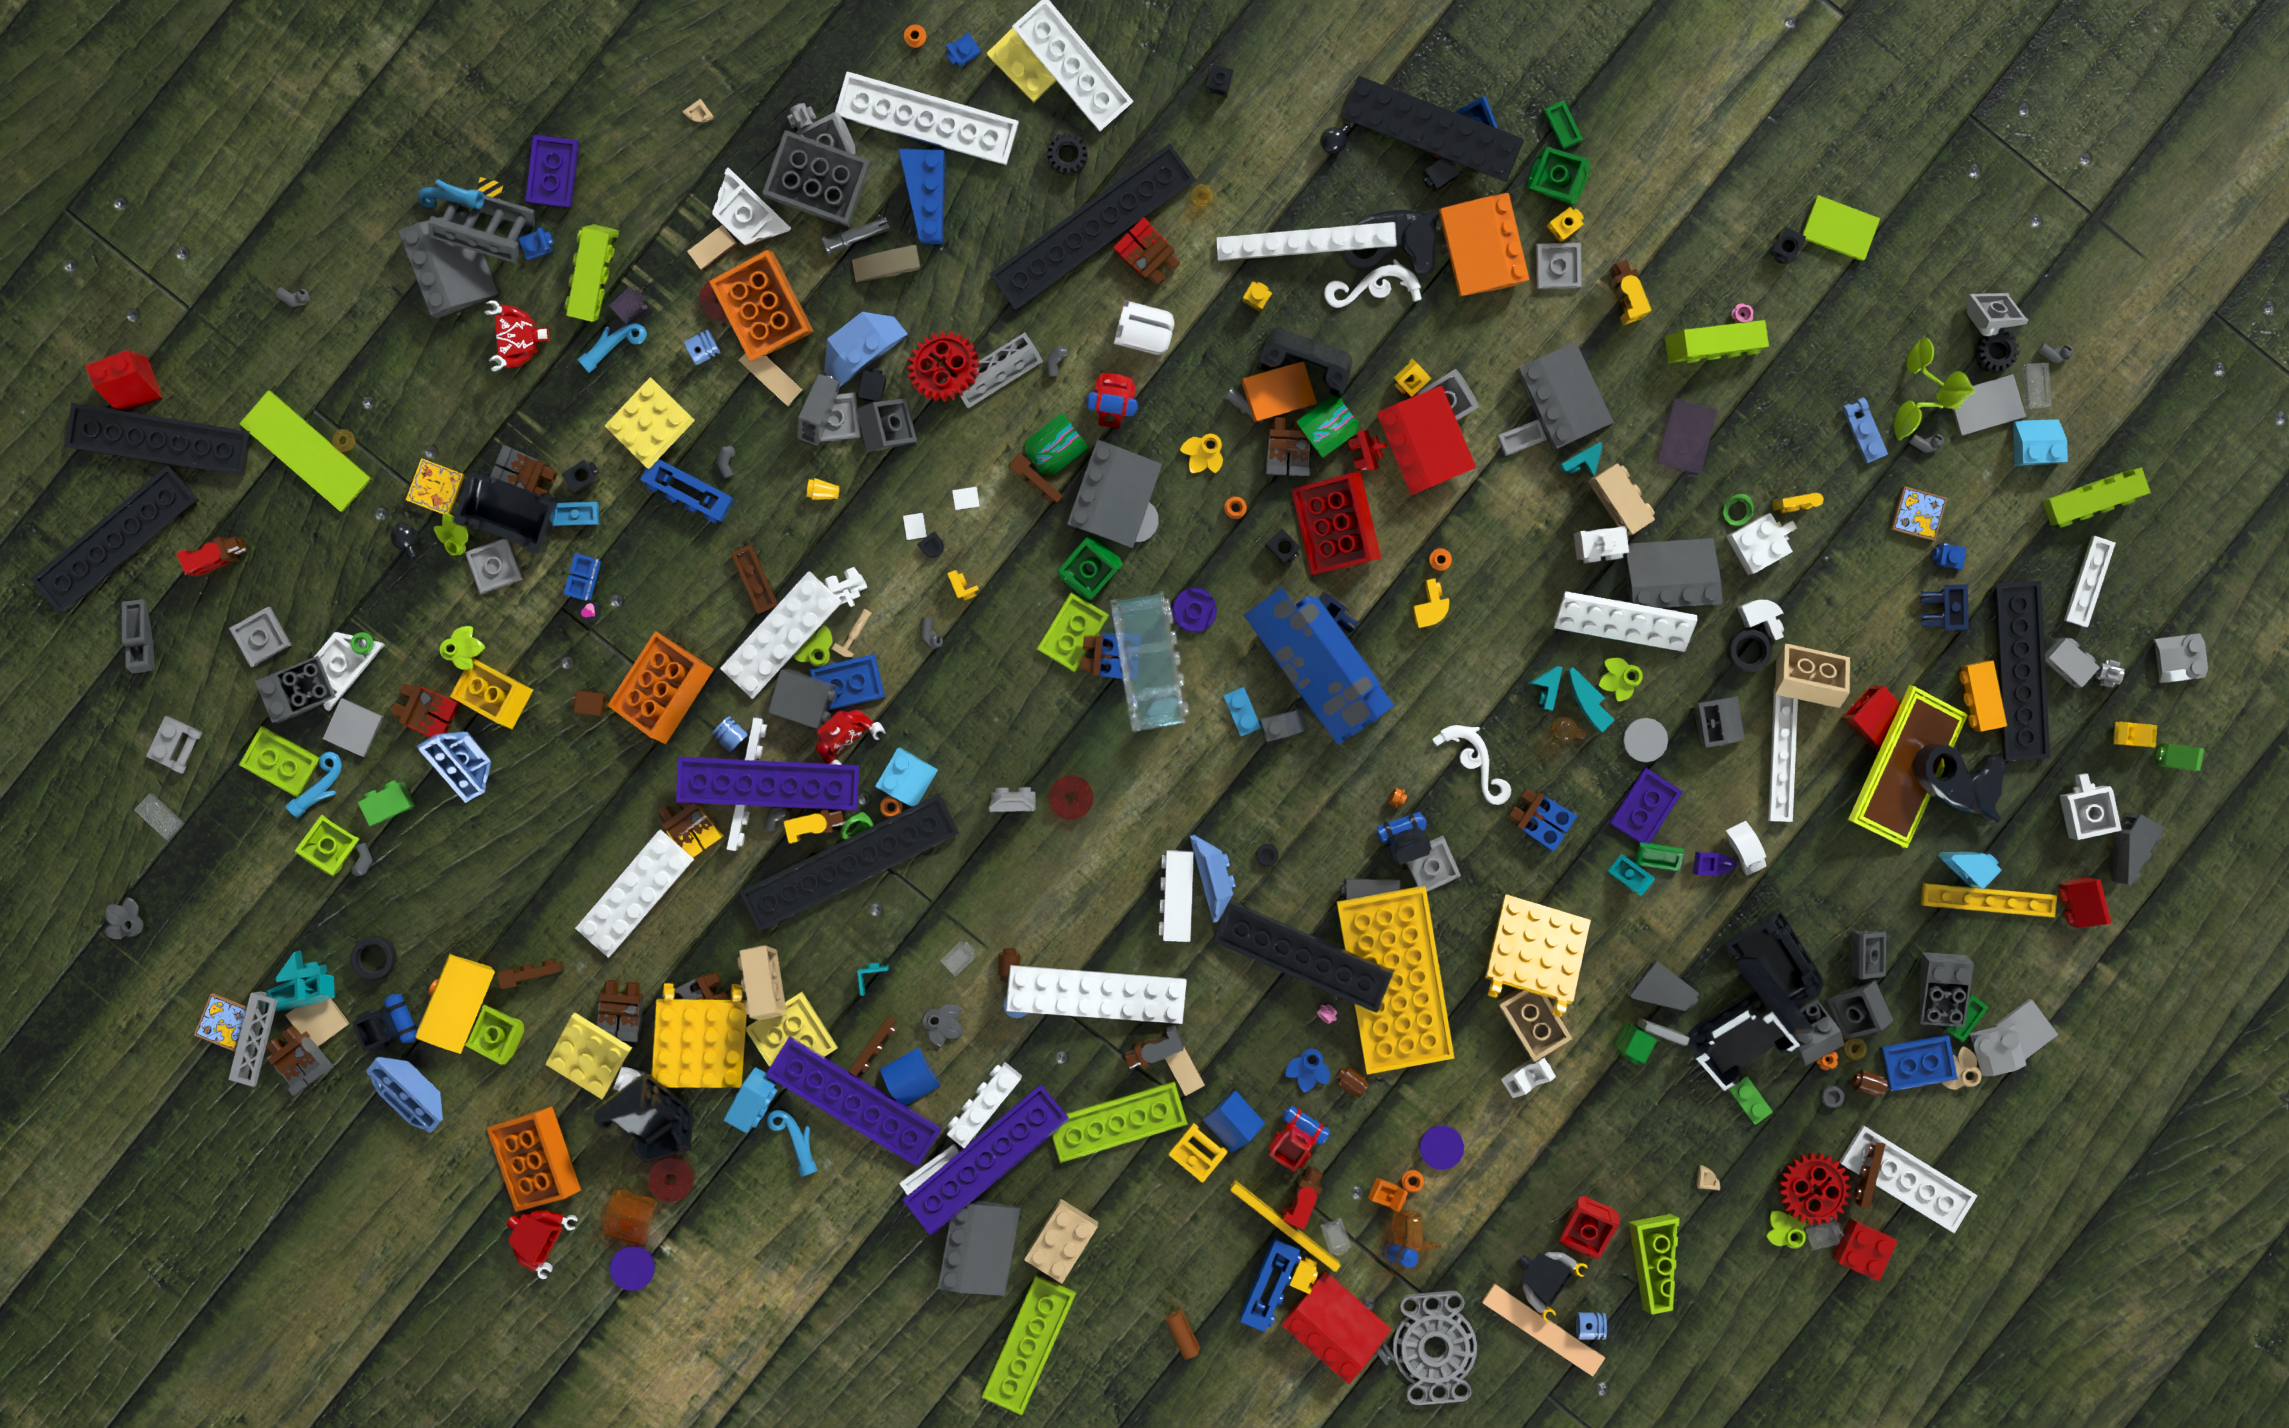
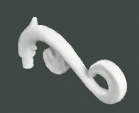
M1394 259V265L1379 267L1366 275L1346 299L1341 301L1336 300L1334 297V292L1337 289H1342L1346 293L1349 291V287L1339 280L1332 281L1325 287L1324 297L1326 302L1335 308H1342L1350 304L1367 287L1372 296L1385 298L1391 291L1390 283L1383 279L1382 286H1378L1376 281L1384 276H1395L1403 280L1400 284L1408 288L1413 302L1422 300L1419 291L1421 286L1414 273Z
M1454 725L1441 730V733L1432 739L1436 746L1444 741L1454 740L1459 742L1458 738H1464L1475 746L1478 754L1477 757H1471L1474 749H1464L1459 757L1460 762L1468 769L1480 766L1482 792L1489 803L1495 805L1505 803L1511 795V788L1507 781L1502 779H1493L1491 781L1492 785L1496 784L1501 788L1498 796H1492L1488 791L1489 756L1484 741L1476 733L1480 728Z

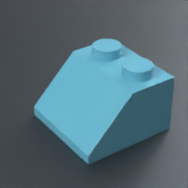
M2059 419L2013 421L2014 466L2048 465L2068 462L2067 438Z
M899 747L875 787L913 807L919 804L938 769Z
M1940 852L1938 854V857L1970 887L1984 889L2001 872V869L1997 866L1999 862L1990 854L1986 855L1982 852Z

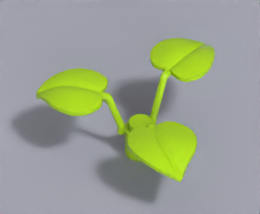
M1922 337L1911 349L1907 358V369L1913 374L1921 370L1922 373L1942 387L1936 395L1939 402L1917 403L1916 405L1911 400L1905 402L1899 408L1894 421L1895 435L1900 441L1912 434L1919 426L1922 417L1919 408L1944 407L1959 409L1964 400L1976 392L1968 381L1967 376L1962 372L1956 371L1952 373L1944 384L1926 370V366L1933 361L1934 357L1933 344L1926 337Z

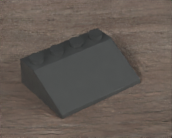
M785 130L762 194L766 199L850 228L859 203L870 160Z
M468 211L456 213L451 222L464 225L469 215ZM428 221L398 230L430 315L440 318L500 295L483 253L430 238Z
M1576 342L1536 359L1516 370V374L1537 418L1540 420L1552 451L1614 423Z
M1097 440L1067 524L1070 527L1133 548L1163 464Z
M1714 538L1628 544L1629 552L1625 553L1628 603L1655 608L1723 604L1721 578Z
M974 1199L950 1219L938 1289L958 1293L1005 1296L1021 1208Z

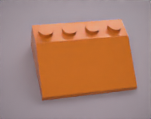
M1509 193L1488 196L1439 209L1459 297L1514 287L1529 280Z
M766 250L709 281L749 361L763 357L814 333L774 252Z
M655 631L607 706L649 737L666 744L714 669Z
M552 1106L487 1128L515 1212L562 1200L581 1191Z

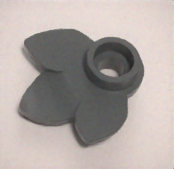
M127 897L122 906L116 904L106 906L105 917L110 924L104 933L109 938L122 939L125 936L134 937L143 930V921L138 917L139 907L133 899Z
M945 1004L939 1009H929L924 1013L922 1023L928 1030V1038L933 1044L942 1046L945 1038L955 1039L963 1035L962 1026L956 1020L962 1012L959 1006ZM932 1017H937L935 1024L930 1023Z

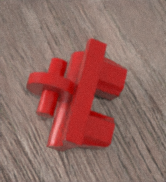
M1369 430L1358 431L1357 435L1348 439L1351 450L1361 448L1363 452L1362 457L1354 459L1356 470L1367 469L1369 471L1379 469L1377 459L1383 457L1382 449L1387 447L1386 442L1380 443L1378 436L1370 437Z

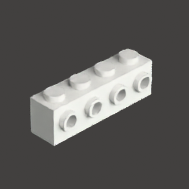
M1166 850V855H1162V868L1166 869V875L1161 877V891H1165V900H1160V913H1164V922H1159V935H1163V941L1190 942L1193 851Z
M1006 1062L1002 1066L997 1065L989 1074L992 1077L987 1084L983 1082L975 1091L978 1094L973 1101L969 1099L961 1109L964 1111L959 1118L955 1116L948 1124L949 1130L947 1135L963 1148L968 1145L1021 1080L1022 1075Z

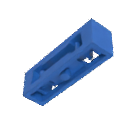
M660 459L650 469L646 467L640 479L646 482L644 487L655 493L657 489L665 492V498L675 503L677 499L684 502V508L694 513L697 510L705 513L703 518L713 523H716L717 520L724 521L735 498ZM663 468L672 472V476L706 494L710 492L718 496V500L708 495L706 496L704 503L712 506L711 510L702 506V502L669 485L664 486L658 483L660 479L669 484L672 476L662 472Z
M1274 1236L1239 1316L1240 1322L1263 1332L1266 1331L1267 1327L1271 1328L1275 1319L1273 1312L1276 1306L1280 1307L1284 1295L1282 1292L1284 1287H1288L1291 1282L1293 1266H1298L1302 1254L1299 1253V1246ZM1274 1260L1275 1265L1281 1268L1267 1298L1268 1305L1265 1309V1303L1259 1300L1273 1270L1272 1262Z

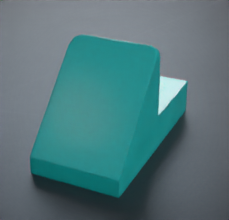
M1601 442L1559 465L1558 467L1562 474L1567 471L1570 474L1582 468L1580 465L1582 463L1591 478L1594 477L1602 450Z
M1554 666L1529 682V684L1546 687L1545 691H1541L1539 704H1542L1541 709L1549 711L1554 709L1562 667Z
M1622 854L1608 870L1611 875L1640 896L1644 894L1655 880L1652 875Z
M301 950L296 951L277 975L276 982L311 977L319 973L325 974L327 973L326 964L318 965V961L303 965Z

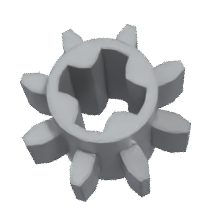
M805 103L790 108L791 115L787 116L791 127H797L798 131L812 124V120L816 119L812 107L807 108Z
M2106 660L2105 664H2099L2100 668L2096 671V679L2101 680L2100 685L2110 688L2122 682L2124 669L2119 668L2120 662Z

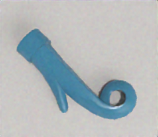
M441 180L435 181L439 187L423 188L418 193L419 202L429 209L437 206V199L464 204L475 209H481L484 204V193L482 191L462 190L448 185Z
M636 323L628 324L608 336L610 328L605 327L602 336L594 347L577 360L590 373L625 337L632 344L642 343L647 336L645 328ZM633 332H639V336L634 338Z
M333 752L324 753L319 759V764L323 770L329 773L298 798H293L286 805L289 812L296 818L301 817L313 804L336 795V791L326 790L333 784L341 771L342 764L337 754ZM328 758L333 760V767L326 765Z
M782 1110L771 1112L767 1118V1124L770 1129L779 1131L786 1126L788 1128L799 1165L797 1168L800 1176L803 1177L818 1171L810 1152V1127L806 1126L802 1135L800 1128L789 1113ZM780 1117L783 1121L780 1125H775L773 1122L774 1118Z

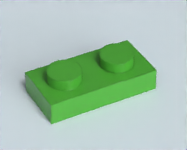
M1746 1075L1740 1078L1735 1086L1728 1089L1754 1125L1773 1113Z

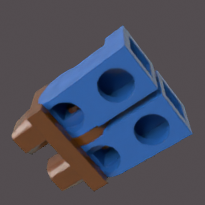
M1097 632L1096 635L1084 636L1083 649L1095 650L1094 657L1082 656L1081 669L1093 672L1095 676L1100 675L1137 681L1141 635Z
M1525 789L1519 799L1528 804V807L1523 812L1514 806L1508 817L1516 823V827L1554 852L1565 835L1546 822H1550L1561 831L1567 833L1577 815L1541 793Z

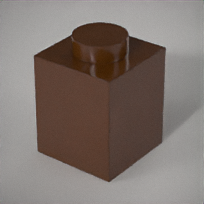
M577 690L576 694H573L571 702L574 713L605 716L608 694Z

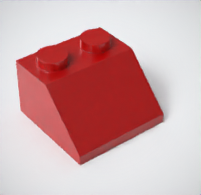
M2082 877L2059 883V898L2064 903L2066 909L2064 917L2071 927L2083 928L2112 923L2101 880Z

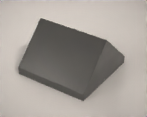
M1851 931V976L1858 979L1886 976V932Z

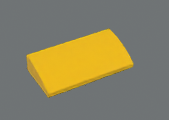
M449 954L415 1037L432 1045L461 1054L495 971L490 966Z

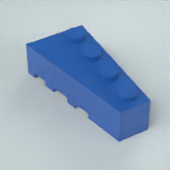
M899 149L921 244H943L944 150Z

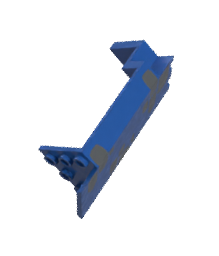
M1281 587L1243 615L1257 633L1258 638L1338 745L1364 729L1371 722L1373 723L1378 720V717L1394 706L1381 688V683L1317 596L1311 598L1309 595L1295 606Z

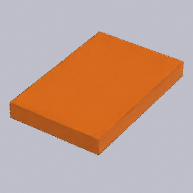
M1304 361L1241 379L1254 422L1317 404Z

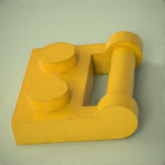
M1819 493L1777 500L1772 502L1773 511L1780 510L1781 514L1800 510V507L1802 509H1810L1812 506L1817 507L1823 503V496Z
M1192 1123L1168 1155L1203 1183L1228 1151L1224 1147L1220 1148L1198 1130L1199 1127L1196 1124ZM1192 1136L1215 1154L1212 1160L1189 1142Z

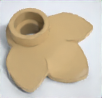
M1961 1047L1958 1056L1953 1055L1958 1079L1942 1082L1949 1089H1959L1962 1086L1974 1087L1981 1081V1072L1976 1067L1977 1057L1967 1047ZM1973 1072V1077L1967 1079L1966 1074Z

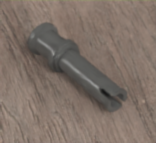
M885 217L848 231L841 229L839 233L827 237L823 235L821 237L827 254L830 255L834 250L843 247L845 249L849 248L850 244L887 231L889 232L890 228Z

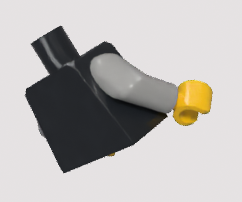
M1560 1252L1539 1253L1534 1260L1523 1254L1517 1262V1265L1525 1270L1522 1280L1524 1281L1523 1290L1527 1300L1539 1313L1541 1312V1317L1546 1322H1550L1546 1318L1547 1312H1552L1556 1316L1555 1311L1550 1307L1573 1274L1584 1277V1275L1578 1272L1580 1266L1585 1269L1588 1268L1586 1264L1577 1263L1576 1260Z

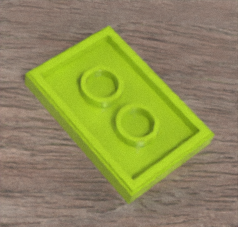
M1817 195L1802 235L1806 236L1805 240L1864 261L1880 218Z
M1071 592L1037 650L1075 672L1082 661V656H1085L1089 650L1083 649L1084 636L1096 635L1097 632H1100L1109 615Z
M260 726L239 766L298 798L303 793L318 766L320 758L271 730Z

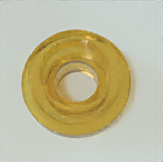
M1207 185L1196 186L1191 193L1192 202L1198 207H1207L1213 201L1212 189ZM1205 193L1207 197L1205 200H1200L1198 195Z
M341 429L334 433L332 444L337 450L347 452L354 447L355 437L349 430ZM343 436L346 437L345 444L340 443V438Z
M1850 1038L1844 1045V1052L1850 1059L1859 1060L1865 1056L1867 1046L1860 1038ZM1857 1044L1858 1050L1852 1052V1046Z

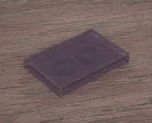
M1676 398L1673 399L1657 464L1700 475L1718 410Z

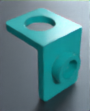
M879 963L866 964V968H860L857 971L860 996L866 994L863 973L888 971L889 965L879 966Z

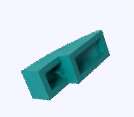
M1569 667L1566 670L1568 681L1579 708L1598 732L1603 733L1615 720L1599 705L1605 697L1574 667Z
M319 973L307 979L296 978L267 990V996L278 999L275 1012L320 1003L335 997L334 976Z

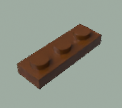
M750 544L732 552L733 560L757 614L759 615L775 608L778 605L777 599L753 545Z
M889 1015L849 1070L855 1077L859 1072L864 1074L871 1064L868 1062V1059L872 1054L877 1056L884 1045L881 1044V1041L885 1036L890 1038L897 1027L894 1024L897 1020Z
M1872 1138L1870 1144L1868 1143L1865 1148L1866 1160L1865 1164L1860 1168L1859 1177L1861 1180L1859 1187L1857 1186L1854 1191L1855 1203L1867 1209H1870L1886 1145L1880 1140Z

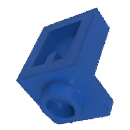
M966 33L952 44H946L947 52L945 55L952 64L956 63L959 68L981 53V50L969 33Z
M540 227L537 228V232L519 238L527 260L553 252L551 245L554 244V241L549 231L546 232L545 229Z
M1948 543L1938 544L1933 551L1934 566L1963 570L1966 547L1948 545Z

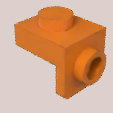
M1376 1178L1368 1199L1400 1212L1408 1192L1396 1184Z

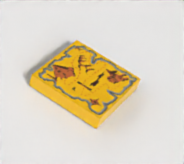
M421 458L406 500L441 514H450L465 475Z

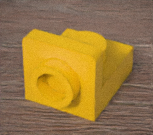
M956 570L948 573L959 599L963 598L966 601L977 596L975 592L979 591L978 586L967 590L964 589V586H967V582L963 573L958 574Z

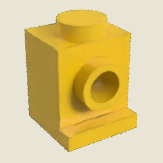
M1569 207L1552 220L1547 227L1558 242L1561 243L1583 226L1582 220L1584 217L1578 209L1575 208L1573 210ZM1568 218L1572 222V225L1567 226L1565 224V219Z
M1252 282L1242 302L1261 313L1272 292L1268 291L1269 288L1264 284Z
M1412 358L1409 361L1410 363L1394 377L1397 381L1395 386L1403 395L1407 392L1411 397L1431 380V377ZM1412 374V379L1410 381H1406V379Z
M1305 1256V1259L1301 1257L1298 1266H1294L1291 1273L1293 1276L1289 1285L1310 1294L1312 1290L1309 1284H1314L1317 1278L1318 1271H1316V1265L1318 1261L1308 1256Z

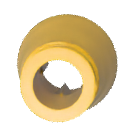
M816 478L814 480L808 479L806 497H810L811 500L838 499L839 486Z

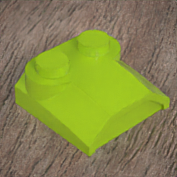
M321 815L295 852L315 867L334 877L342 869L343 863L360 839L335 825L324 815Z
M483 1005V1009L465 1046L499 1064L505 1065L513 1057L524 1033V1025L517 1018H511L487 1005Z

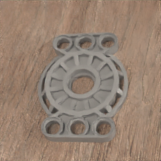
M1457 1291L1408 1294L1403 1296L1399 1306L1406 1317L1396 1329L1393 1338V1354L1400 1372L1412 1382L1406 1389L1408 1400L1414 1405L1466 1401L1471 1395V1388L1463 1378L1468 1375L1474 1365L1477 1356V1341L1470 1323L1459 1313L1464 1307L1463 1297ZM1452 1296L1460 1299L1459 1306L1451 1308L1448 1305V1300ZM1430 1298H1435L1438 1301L1437 1307L1432 1310L1428 1309L1426 1301ZM1407 1300L1415 1301L1416 1307L1413 1311H1406L1403 1306ZM1461 1321L1467 1325L1470 1332H1465L1464 1328L1460 1325ZM1405 1325L1407 1328L1403 1332L1402 1338H1398L1401 1329ZM1431 1337L1443 1339L1446 1345L1444 1353L1436 1358L1428 1356L1424 1350L1426 1341ZM1471 1338L1473 1341V1351H1470L1469 1339ZM1397 1343L1401 1345L1402 1356L1400 1357L1397 1355ZM1471 1357L1469 1365L1466 1369H1464L1467 1365L1468 1359ZM1400 1363H1405L1410 1371L1409 1374L1405 1372ZM1460 1384L1467 1387V1392L1462 1396L1455 1394V1388ZM1437 1386L1445 1389L1444 1395L1439 1398L1432 1394L1433 1389ZM1419 1388L1423 1391L1420 1399H1413L1410 1396L1413 1389Z

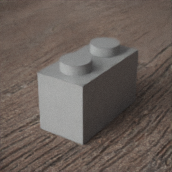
M2059 638L2045 654V662L2074 688H2082L2100 667L2095 664L2096 660L2088 653L2084 654L2079 649L2080 646L2075 640Z

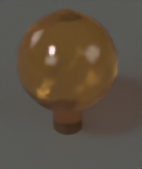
M1566 716L1557 718L1551 725L1552 737L1561 743H1569L1575 738L1583 740L1586 736V732L1579 730L1576 722Z

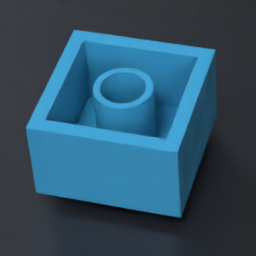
M755 1067L742 1085L724 1121L745 1133H748L751 1127L756 1128L778 1089L774 1088L777 1082L767 1077L765 1072Z

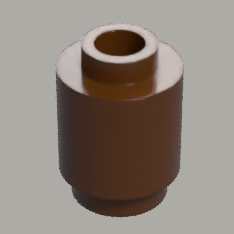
M1004 948L1003 952L998 953V975H1000L1001 981L1008 982L1010 965L1020 966V953L1016 952L1014 948Z
M1349 1066L1345 1069L1342 1067L1335 1076V1079H1337L1336 1085L1353 1097L1357 1096L1360 1098L1369 1086V1083L1365 1081L1366 1078Z
M1860 1070L1852 1078V1085L1857 1092L1873 1097H1882L1887 1090L1888 1082L1881 1075Z

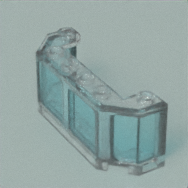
M1161 591L1155 595L1125 600H1110L1132 732L1186 723L1185 715H1189L1187 701L1183 702L1180 686L1185 685L1183 673H1178L1177 665H1181L1179 652H1174L1173 645L1177 644L1175 631L1170 630V624H1174L1169 598L1165 599L1164 593Z

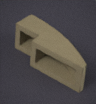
M916 245L887 250L852 260L856 283L921 270Z

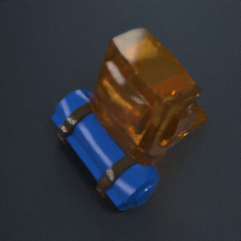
M1408 1209L1400 1210V1212L1395 1211L1392 1220V1230L1395 1233L1394 1242H1389L1384 1246L1382 1257L1390 1263L1412 1268L1418 1261L1417 1252L1441 1248V1244L1434 1241L1423 1242L1422 1217L1420 1213Z

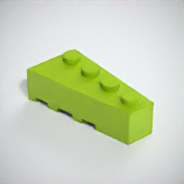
M595 224L582 227V230H579L577 236L579 249L578 252H575L573 258L575 271L574 274H571L569 280L571 293L570 296H567L565 302L566 316L591 322L598 320L605 290L601 289L602 284H606L610 273L609 268L606 266L611 258H613L615 252L612 241L613 237L618 238L620 230Z
M1765 320L1686 329L1665 337L1668 363L1687 361V363L1697 362L1701 358L1714 360L1721 358L1722 355L1732 358L1741 356L1743 352H1747L1748 355L1760 354L1761 349L1769 347Z
M2137 468L2051 497L2042 502L2050 525L2059 524V527L2062 528L2073 524V519L2079 517L2080 520L2091 518L2096 511L2101 510V513L2113 510L2115 509L2114 505L2122 503L2123 506L2136 501L2135 498L2151 492L2143 469Z
M1672 1214L1629 1222L1643 1310L1651 1315L1673 1310L1674 1269H1676L1675 1252L1676 1246H1678L1677 1226H1679V1218Z

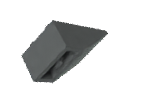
M319 656L255 681L272 723H280L298 716L336 697Z
M2124 812L2120 819L2122 830L2113 832L2112 882L2131 886L2132 883L2134 884L2139 879V871L2143 864L2149 861L2152 848L2161 840L2163 835L2161 832L2164 827L2142 814Z
M1922 952L1919 972L1920 1024L1965 1027L1974 963L1967 955Z

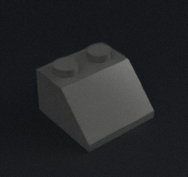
M907 398L872 402L857 408L867 452L885 450L917 442Z
M1876 980L1856 985L1827 999L1844 1040L1882 1031L1894 1021Z

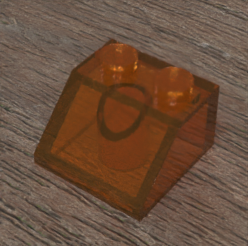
M614 1189L605 1212L603 1235L645 1247L655 1218L658 1201L652 1200L649 1197L631 1194L626 1190Z

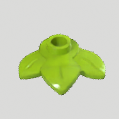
M444 513L442 526H435L434 531L438 539L444 543L445 549L449 554L453 556L461 555L466 550L465 543L468 541L467 528L453 523L454 516Z
M464 626L456 629L450 639L442 642L440 654L445 660L452 661L458 669L470 670L473 669L471 658L483 652L485 645L479 640L472 638L473 627ZM449 646L455 647L453 652H447Z
M823 626L817 633L815 632L794 654V658L800 662H810L816 667L826 665L830 659L829 648L833 643L832 634L828 627ZM819 651L823 654L821 660L815 658V654Z
M1621 658L1605 660L1604 663L1609 672L1601 678L1599 687L1606 691H1615L1617 701L1629 699L1633 695L1634 687L1638 686L1642 681V671L1635 665H1628ZM1629 672L1634 673L1635 677L1633 680L1627 678Z
M1772 1211L1770 1223L1773 1230L1766 1235L1768 1240L1776 1246L1787 1245L1794 1249L1801 1247L1806 1239L1805 1232L1803 1231L1806 1219L1802 1223L1798 1221V1216L1795 1218L1791 1217V1212L1787 1215L1781 1211ZM1796 1233L1797 1238L1792 1241L1790 1238L1791 1234Z

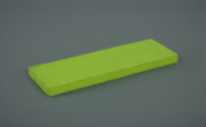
M269 390L240 422L243 428L250 431L251 435L340 512L345 511L372 479Z
M1175 1081L1067 1113L1066 1115L1070 1120L1052 1134L1059 1162L1062 1163L1188 1124Z
M1035 1275L982 1394L983 1399L1023 1415L1074 1300L1075 1291Z

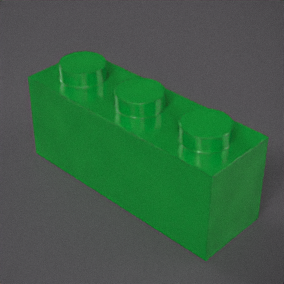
M1624 1022L1613 1046L1618 1048L1617 1053L1632 1063L1637 1064L1640 1061L1645 1064L1657 1039L1643 1030Z

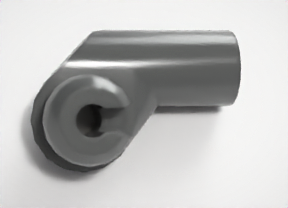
M280 287L275 293L276 297L290 307L305 305L310 299L309 293L305 289H299V292L291 294L283 287Z
M2043 343L2037 352L2052 363H2058L2070 359L2074 351L2069 345L2053 349L2046 343Z
M1057 346L1047 356V376L1049 378L1058 377V363L1069 355L1066 347Z
M1914 433L1909 443L1919 450L1929 453L1940 449L1944 444V438L1942 435L1936 434L1933 437L1923 439Z
M730 445L721 447L716 459V465L724 480L734 475L728 464L730 458L735 455V450Z
M922 618V640L931 648L940 647L943 644V639L932 630L933 618Z
M775 807L771 809L768 813L764 829L774 832L778 820L792 816V808Z
M366 842L355 846L359 856L355 865L351 868V872L355 876H362L367 873L372 864V857Z

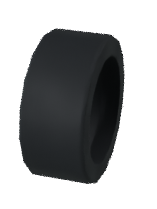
M1756 630L1738 632L1729 640L1727 646V657L1730 663L1736 669L1744 672L1758 671L1764 668L1772 655V646L1768 637ZM1745 638L1756 639L1762 647L1761 658L1753 664L1743 663L1737 656V646Z
M371 936L359 941L353 947L350 955L354 971L360 977L366 979H378L389 974L397 961V954L393 944L380 936ZM369 945H378L386 953V963L377 971L366 969L361 962V953Z

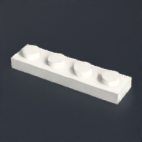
M2091 536L2064 621L2088 627L2115 542Z

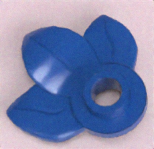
M1307 1049L1301 1057L1292 1059L1285 1073L1286 1077H1297L1298 1084L1303 1092L1312 1089L1317 1081L1322 1084H1328L1330 1079L1329 1068L1323 1063L1322 1054L1316 1049ZM1315 1056L1316 1061L1309 1063L1308 1057Z

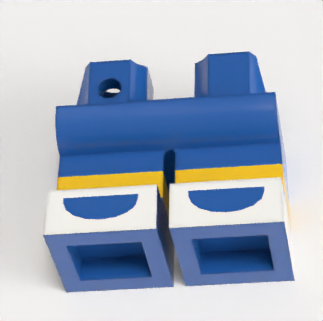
M575 553L569 572L573 573V576H568L564 595L582 600H591L601 561Z

